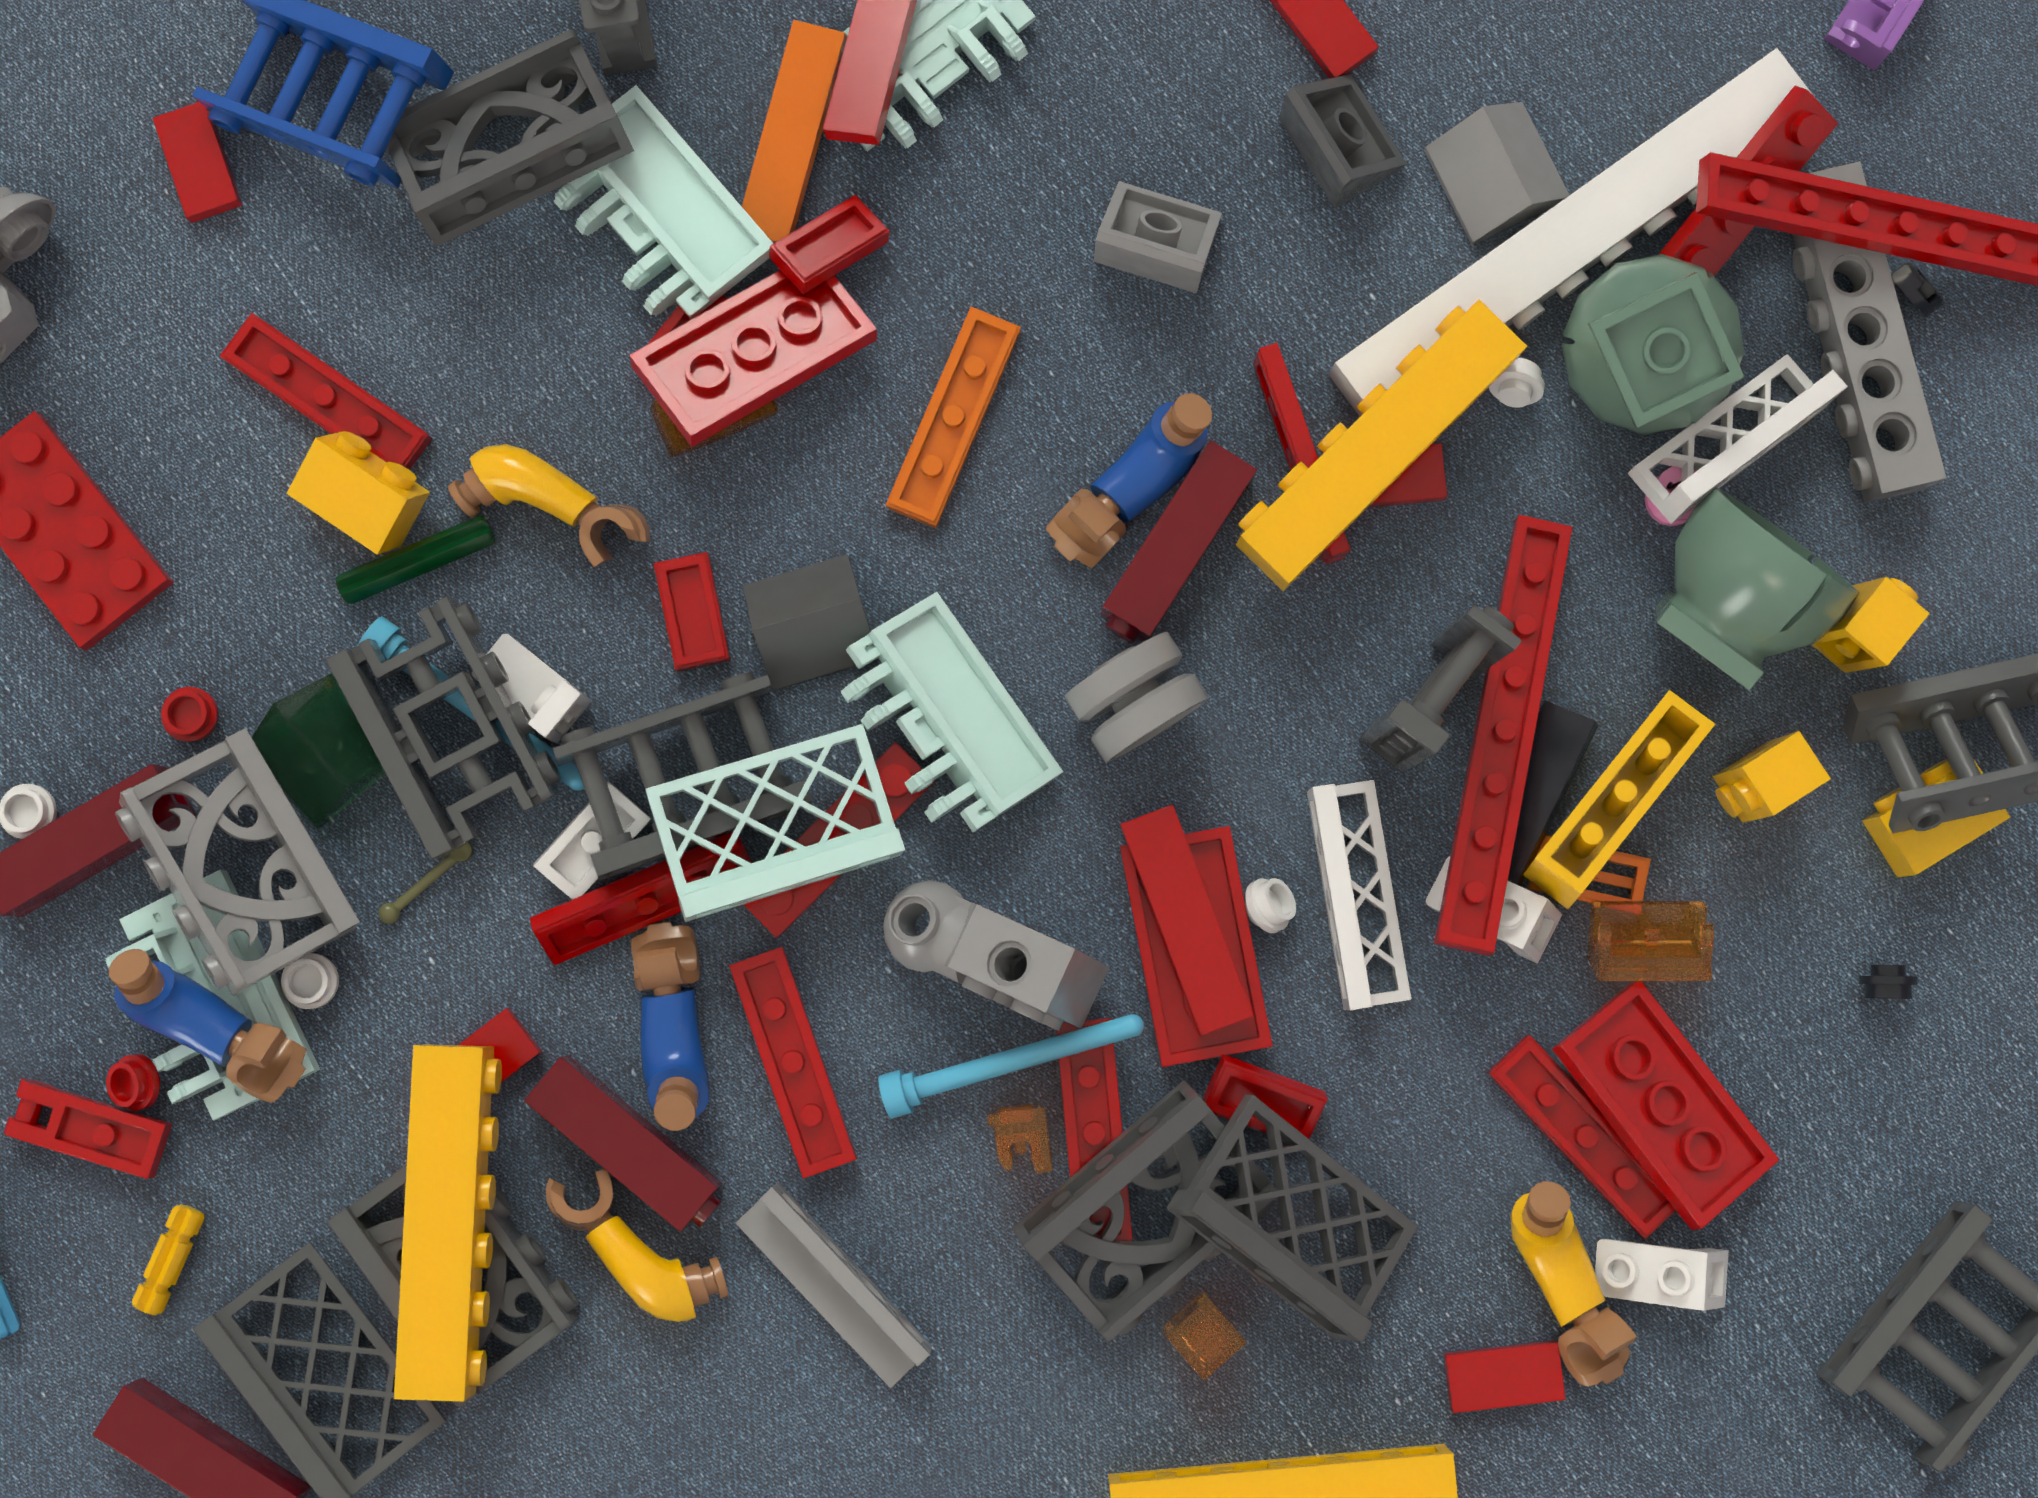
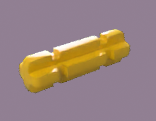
M183 1204L172 1208L165 1224L169 1230L165 1234L161 1233L143 1274L147 1280L143 1284L139 1283L133 1296V1307L151 1315L161 1314L165 1310L171 1296L168 1288L171 1285H176L193 1246L190 1238L193 1235H198L204 1221V1214L201 1211Z

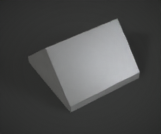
M1523 102L1483 106L1424 149L1471 245L1551 209L1570 196Z
M1119 181L1097 233L1094 262L1197 293L1222 212Z

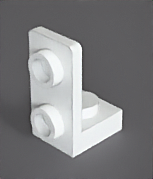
M509 634L501 635L487 654L493 651L508 675L509 681L502 684L512 704L518 701L523 704L531 717L528 724L543 737L557 744L592 700ZM472 671V676L477 680L474 672Z
M1450 856L1446 859L1426 898V904L1440 912ZM1507 881L1497 939L1505 942L1519 956L1538 964L1562 914L1549 899Z
M1600 1239L1597 1242L1595 1274L1604 1297L1702 1311L1725 1307L1729 1250L1707 1247L1682 1249Z

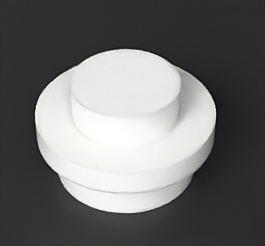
M1518 358L1489 387V390L1501 403L1509 407L1519 408L1539 401L1544 393L1545 382L1541 377L1542 372L1537 364L1524 358Z
M33 784L17 785L7 791L1 799L0 823L7 833L16 838L24 839L56 819L57 807L55 800L41 786Z
M1261 878L1248 885L1245 893V906L1249 919L1268 933H1277L1285 929L1289 920L1296 914V902L1289 887L1276 878L1270 880Z
M310 953L284 968L281 977L282 991L287 1000L299 1008H320L329 1003L338 990L339 975L337 969L325 956Z

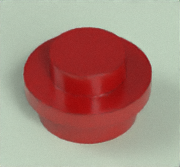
M183 687L175 690L166 698L161 710V720L165 730L175 739L184 742H197L208 737L215 729L219 718V710L214 698L208 692L196 687Z
M142 1054L127 1055L109 1069L106 1077L107 1092L110 1099L117 1106L126 1107L133 1111L146 1109L152 1106L158 1097L160 1076L154 1063L147 1056Z

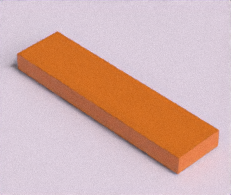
M794 19L742 203V208L773 243L794 232L796 229L848 37L845 32Z
M972 306L970 307L885 504L887 509L937 529L1021 333L1020 326Z

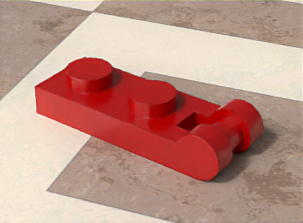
M26 1078L20 1080L16 1096L21 1099L15 1116L8 1117L3 1134L145 1179L155 1178L172 1123L61 1090L37 1080ZM43 1105L53 1108L47 1127L38 1123Z

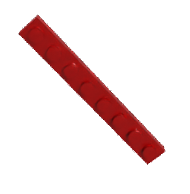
M1713 152L1708 153L1699 160L1697 214L2038 286V224Z
M1519 514L1513 523L1497 611L1513 623L1514 629L1511 632L1522 641L1513 652L1485 671L1434 944L1486 956H1491L1495 951L1573 526Z

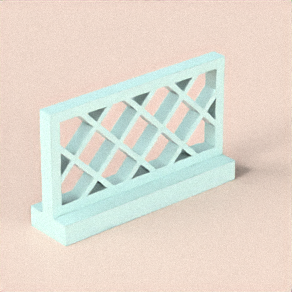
M863 724L645 789L685 922L895 858L905 851L899 828L896 829ZM854 740L861 764L852 781L822 766L831 747ZM822 750L817 762L803 756ZM792 759L812 770L798 797L768 782L777 763ZM769 766L762 779L749 772ZM863 771L870 791L857 784ZM817 773L847 788L833 816L803 801ZM738 775L758 786L743 814L714 799L724 779ZM714 782L708 795L694 789ZM763 790L793 804L779 833L749 817ZM685 792L702 801L703 804L689 830H686L666 819L660 798ZM852 792L874 802L881 824L859 830L839 820ZM709 806L739 821L725 849L694 834ZM799 808L829 823L819 843L805 847L784 836ZM745 824L775 840L764 860L749 863L730 853ZM834 826L848 833L828 840ZM671 831L684 837L678 851H676ZM690 841L720 856L710 876L686 883L680 859ZM780 843L794 849L793 851L774 856ZM726 859L740 866L719 873Z

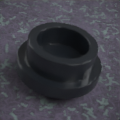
M1870 965L1871 976H1859V984H1865V998L1912 999V985H1918L1917 976H1906V965Z

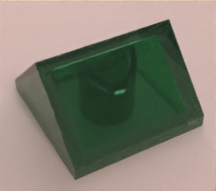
M332 673L273 703L251 737L277 782L318 829L322 828L385 774L378 757Z

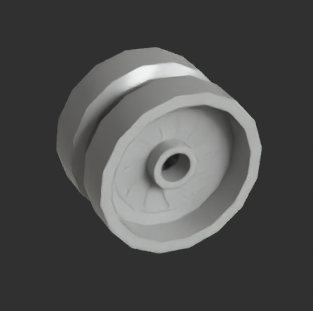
M1168 631L1160 633L1136 647H1130L1096 668L1090 676L1073 687L1064 696L1079 722H1090L1112 710L1114 711L1115 715L1096 728L1091 739L1106 764L1129 753L1195 711L1210 698L1195 674L1179 675L1161 686L1158 683L1159 680L1178 666L1182 657V653Z

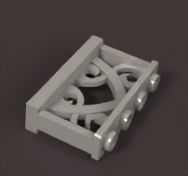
M246 728L190 759L120 792L119 803L122 809L115 812L116 818L128 839L133 842L140 838L151 858L145 860L144 865L156 887L160 891L169 887L180 907L174 909L173 914L185 936L189 940L198 936L209 955L202 959V964L217 989L227 986L231 994L235 996L326 944L354 931L360 923ZM226 761L229 762L233 769V772L217 786L209 798L197 787L187 782ZM167 794H178L188 797L201 808L197 819L191 812L185 809H170L169 812L175 814L180 820L179 827L175 831L170 832L161 829L156 824L152 816V809L156 801ZM244 806H250L257 813V822L248 828L241 827L228 819L223 812L229 807L230 812L238 819L239 809ZM216 825L226 834L239 840L248 842L264 841L271 838L275 840L279 849L269 857L260 874L259 893L261 900L231 894L203 881L205 854L209 839ZM187 845L183 870L181 872L168 848H180ZM278 871L290 872L295 877L296 885L289 890L279 886V894L282 900L274 901L271 887L273 874ZM201 905L225 914L219 921L216 929ZM319 915L325 925L323 928L283 949L284 934L281 922L306 919ZM256 921L268 922L271 932V943L267 953L261 959L245 961L237 958L231 952L228 937L232 932L237 930L244 931L249 937L250 946L258 934V924Z

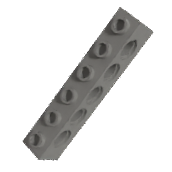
M1860 161L1809 173L1867 186ZM1792 234L1796 248L1793 251L1794 271L1800 281H1805L1810 300L1807 303V319L1811 330L1814 333H1819L1824 351L1821 356L1823 377L1834 370L1848 386L1836 397L1838 406L1835 409V422L1841 437L1848 440L1852 459L1849 462V474L1854 488L1862 492L1863 500L1866 504L1925 490L1947 479L1886 254ZM1834 272L1843 273L1850 279L1853 287L1852 293L1844 292L1836 286L1833 279ZM1848 324L1857 325L1865 332L1867 338L1866 345H1859L1850 338L1847 329ZM1863 376H1869L1877 381L1881 390L1880 398L1871 397L1865 392L1862 386ZM1877 428L1885 429L1893 436L1895 441L1894 451L1885 450L1880 446L1876 438Z

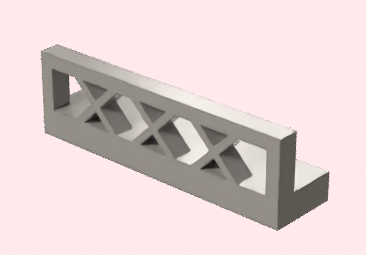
M779 1182L771 1187L736 1222L737 1226L890 1389L914 1365L918 1367L930 1355L932 1345Z

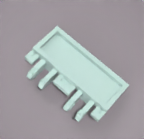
M917 0L885 126L904 148H909L917 140L911 126L902 119L892 106L905 96L921 119L930 125L931 128L941 123L943 118L939 110L919 85L921 84L934 100L969 73V67L960 58L959 53L963 51L989 82H993L1002 75L997 61L978 41V38L987 31H990L1004 51L1015 61H1020L1028 54L1025 45L1016 33H1020L1034 22L1036 16L1023 0ZM850 27L847 28V29L844 31L847 36H848ZM882 133L881 141L885 138L884 133ZM860 143L867 152L875 146Z
M635 85L612 103L634 151L563 185L555 194L554 203L560 210L567 211L577 206L579 202H582L604 185L609 192L580 214L575 227L582 235L589 236L598 231L600 227L609 223L636 256L657 242L658 246L628 269L624 274L622 282L629 290L635 291L672 264L678 272L659 286L658 289L654 290L646 299L643 307L650 315L657 316L677 302L692 320L768 260L770 245L774 243L638 86Z
M938 592L871 630L868 635L851 644L846 649L858 669L877 658L882 663L861 677H858L841 690V694L847 703L862 698L870 690L882 683L885 684L893 696L882 705H876L865 713L861 723L866 730L869 731L912 705L914 709L901 716L896 721L897 725L922 760L940 749L946 754L905 782V786L913 794L924 790L934 780L947 773L957 787L956 790L947 796H941L932 802L928 809L924 811L931 823L975 796L978 801L960 812V815L974 833L1063 773L1061 767Z
M218 870L203 878V881L218 889L238 895L226 870ZM172 893L119 919L129 941H133L152 931L154 934L107 957L105 961L108 968L119 954L127 950L141 949L148 956L156 953L160 962L167 964L172 970L188 976L219 996L234 1009L252 1021V1026L257 1022L280 1028L286 1034V1038L306 1048L307 1051L302 1062L306 1070L299 1080L320 1070L296 1016L282 991L276 974L268 976L235 996L231 994L227 986L217 989L202 964V959L209 955L198 936L189 940L174 917L173 910L180 906ZM201 905L216 929L219 921L225 914ZM234 931L228 937L231 952L241 960L255 961L261 959L266 954L258 936L250 946L249 937L244 931ZM180 1045L156 1057L152 1062L158 1072L170 1071L200 1053L187 1046ZM205 1056L204 1058L210 1070L192 1079L184 1080L167 1091L171 1103L174 1104L223 1081L226 1088L203 1099L213 1121L260 1100L241 1090L226 1077L227 1066L223 1067Z

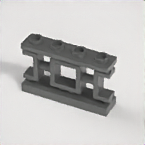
M449 596L438 600L436 605L418 612L431 637L391 659H385L376 640L366 639L359 643V646L351 650L344 649L325 659L431 859L445 857L463 847L462 845L479 838L480 835L467 812L510 789L513 790L523 811H530L539 806V804L560 795L555 785L556 782L561 780L559 770L546 750L538 754L529 736V733L535 731L528 724L531 717L520 701L512 704L502 685L508 682L509 678L501 661L493 651L486 655L476 636L483 632V629L475 612L467 602L460 605L457 599ZM447 621L481 688L477 689L468 672H460L442 683L438 681L426 657L453 644L443 625L444 622ZM366 663L370 665L376 679L385 680L404 669H407L420 694L392 708L403 727L402 730H400ZM460 690L484 737L439 760L415 714ZM498 719L534 785L531 789L521 771H514L492 782L479 758V755L505 742L495 723ZM419 761H421L429 778H437L459 767L473 794L446 807L456 827L455 829L452 828L419 766Z

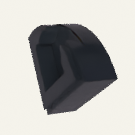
M1906 263L1891 275L1897 286L1925 316L1928 317L1943 305L1942 297L1914 263Z

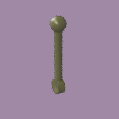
M469 842L462 845L463 847L450 853L396 901L381 905L378 910L379 919L385 924L395 923L400 917V911L457 862H467L472 858L474 853L472 845Z

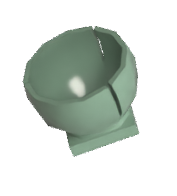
M1664 254L1614 264L1578 295L1563 333L1564 337L1575 341L1573 344L1562 342L1569 386L1599 421L1642 436L1686 429L1691 424H1695L1728 396L1734 382L1745 377L1740 368L1745 351L1738 305L1711 271L1706 272L1705 267Z
M1715 487L1693 509L1675 541V592L1668 589L1655 605L1656 621L1750 690L1764 673L1761 663L1765 657L1815 644L1845 618L1860 592L1820 558L1817 557L1812 564L1810 561L1815 556L1814 553L1752 508L1724 490Z

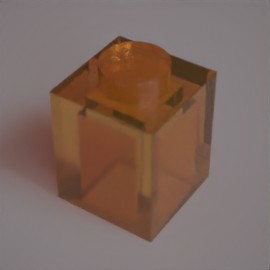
M1205 1291L1162 1328L1166 1338L1203 1381L1247 1343L1239 1330Z

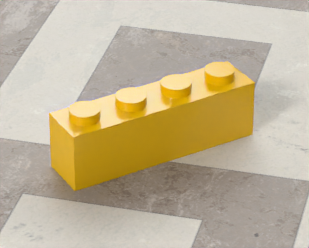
M1669 690L1536 856L1523 875L1566 909H1569L1715 726V723Z

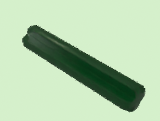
M476 516L339 574L335 578L337 589L345 602L354 604L493 545L495 542L493 530L486 518Z

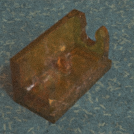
M1592 901L1587 958L1598 981H1711L1714 942L1713 923H1706L1707 907L1704 901Z
M1044 1103L988 1110V1126H994L998 1159L1004 1169L1010 1171L1012 1168L1013 1152L1010 1149L1012 1143H1014L1015 1151L1018 1154H1024L1026 1152V1142H1028L1032 1147L1031 1159L1036 1173L1053 1171Z

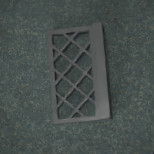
M1244 1095L1187 1190L1178 1189L1166 1208L1332 1338L1361 1343L1373 1324L1366 1316L1418 1227L1254 1095ZM1255 1116L1266 1126L1269 1149L1247 1153L1243 1130L1251 1117ZM1281 1138L1290 1145L1282 1146ZM1233 1148L1234 1156L1228 1157L1229 1153ZM1299 1151L1307 1158L1311 1182L1289 1186L1284 1154ZM1271 1157L1276 1189L1254 1194L1248 1161ZM1235 1164L1240 1197L1225 1200L1210 1189L1209 1186L1221 1167ZM1323 1171L1332 1178L1324 1179ZM1340 1184L1348 1190L1352 1214L1331 1219L1325 1187ZM1312 1190L1317 1222L1296 1226L1290 1194ZM1277 1197L1282 1230L1267 1233L1259 1227L1255 1202ZM1364 1204H1366L1372 1210L1365 1211ZM1242 1205L1243 1214L1234 1206ZM1382 1217L1396 1229L1384 1249L1372 1251L1367 1220ZM1354 1223L1359 1254L1337 1259L1332 1227ZM1319 1230L1324 1262L1308 1265L1301 1260L1297 1235ZM1284 1238L1285 1246L1276 1239ZM1360 1263L1364 1285L1355 1300H1353L1342 1290L1339 1267ZM1326 1271L1327 1279L1318 1272Z
M312 1242L307 1243L216 1314H211L193 1328L194 1332L319 1498H351L447 1421L433 1401L413 1400L423 1410L429 1421L411 1435L387 1432L392 1398H394L396 1353ZM308 1259L321 1276L318 1301L286 1298L289 1273ZM279 1282L277 1297L262 1295ZM328 1286L341 1303L326 1302ZM252 1301L276 1303L270 1337L248 1335L234 1315ZM284 1304L316 1307L311 1341L279 1338ZM325 1308L348 1311L354 1319L355 1327L352 1346L319 1342ZM362 1331L375 1348L359 1347ZM254 1342L269 1344L267 1359ZM278 1345L310 1348L305 1382L282 1380L275 1371L274 1364ZM318 1349L351 1352L345 1386L313 1383ZM358 1353L380 1355L388 1364L389 1373L386 1391L353 1387ZM289 1388L303 1389L301 1404ZM311 1390L344 1393L339 1427L322 1426L314 1423L308 1415ZM352 1394L385 1398L380 1431L347 1428ZM323 1433L338 1435L335 1449ZM346 1435L378 1439L375 1464L357 1478L342 1460ZM386 1440L402 1441L384 1456Z

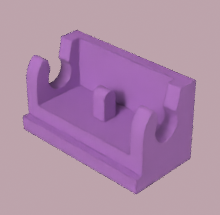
M1848 0L1824 40L1872 70H1875L1892 52L1924 0Z

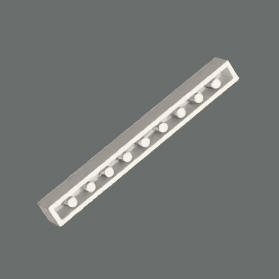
M1776 48L1336 361L1329 374L1330 378L1360 417L1362 413L1356 408L1357 405L1379 383L1388 390L1402 376L1395 369L1399 363L1419 344L1427 351L1441 337L1435 331V328L1458 305L1466 312L1480 299L1507 327L1514 324L1518 330H1521L1545 311L1541 303L1556 292L1562 299L1572 294L1589 280L1585 273L1588 269L1600 261L1606 268L1614 264L1633 248L1629 242L1630 239L1643 230L1650 237L1663 229L1677 217L1672 209L1686 199H1689L1693 206L1696 205L1699 160L1710 152L1737 158L1794 86L1809 89L1778 48Z

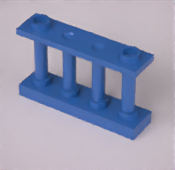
M241 0L257 15L255 23L259 26L224 97L196 87L192 96L210 111L208 119L229 132L238 134L242 127L345 168L343 172L347 176L366 186L374 187L376 182L380 181L399 188L402 180L382 160L383 154L414 90L422 89L424 83L440 90H445L454 71L430 47L308 1ZM288 32L299 35L303 45L270 113L267 114L246 106L278 38H285ZM333 49L346 53L345 57L349 61L315 131L313 132L292 124L291 121L323 55H330ZM378 66L391 70V75L395 78L361 149L359 150L336 141L369 71L376 72Z

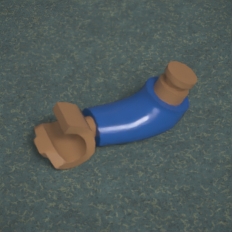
M1187 393L1178 397L1175 402H1167L1159 406L1128 449L1090 485L1092 492L1088 489H1080L1046 525V531L1056 541L1054 547L1069 561L1077 559L1092 569L1125 535L1126 527L1122 521H1131L1163 497L1186 475L1207 442V426L1212 420L1211 407L1207 401L1199 395Z
M671 922L648 925L646 932L632 938L631 949L636 989L639 991L653 990V993L641 996V1059L647 1100L654 1111V1117L659 1125L670 1131H680L692 1124L693 1120L705 1110L709 1101V1079L700 1041L695 991L691 987L681 988V985L692 984L699 980L700 963L694 930L689 926H672Z
M131 949L124 951L112 961L109 967V976L116 985L114 999L119 1009L135 1023L191 1048L223 1067L227 1066L226 1077L251 1096L272 1103L279 1099L286 1088H294L306 1070L302 1062L307 1049L295 1041L286 1038V1034L282 1029L257 1022L252 1026V1021L234 1009L219 996L188 976L172 970L167 964L151 961L148 954L143 950Z

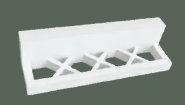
M1786 354L1710 410L1698 422L1691 424L1635 465L1628 472V475L1669 523L1672 524L1698 505L1715 487H1722L1822 412L1848 386L1834 370L1813 384L1792 358ZM1779 375L1798 395L1789 403L1771 400V381ZM1757 391H1759V392H1758V398H1757V397H1751L1753 394H1755ZM1737 407L1758 411V426L1751 431L1734 429L1733 409ZM1721 419L1720 426L1713 425L1715 422ZM1704 436L1720 439V454L1712 460L1694 457L1695 437ZM1682 447V455L1676 454L1675 452ZM1658 464L1682 468L1681 483L1671 493L1665 489L1650 471Z
M1374 780L1337 786L1329 784L1312 787L1307 791L1343 1010H1356L1373 1007L1374 1005L1411 1000ZM1363 794L1367 817L1354 834L1341 823L1337 798ZM1368 827L1372 846L1361 839V836ZM1344 836L1350 840L1346 846ZM1355 844L1374 857L1376 872L1364 889L1352 881L1347 856ZM1377 882L1381 901L1370 894V891ZM1353 891L1359 894L1356 900H1354ZM1365 899L1381 910L1384 915L1385 927L1373 943L1360 935L1357 910ZM1386 937L1388 939L1390 956L1379 949ZM1362 945L1368 949L1365 955L1363 953ZM1374 954L1392 966L1396 986L1395 991L1370 994L1366 965Z

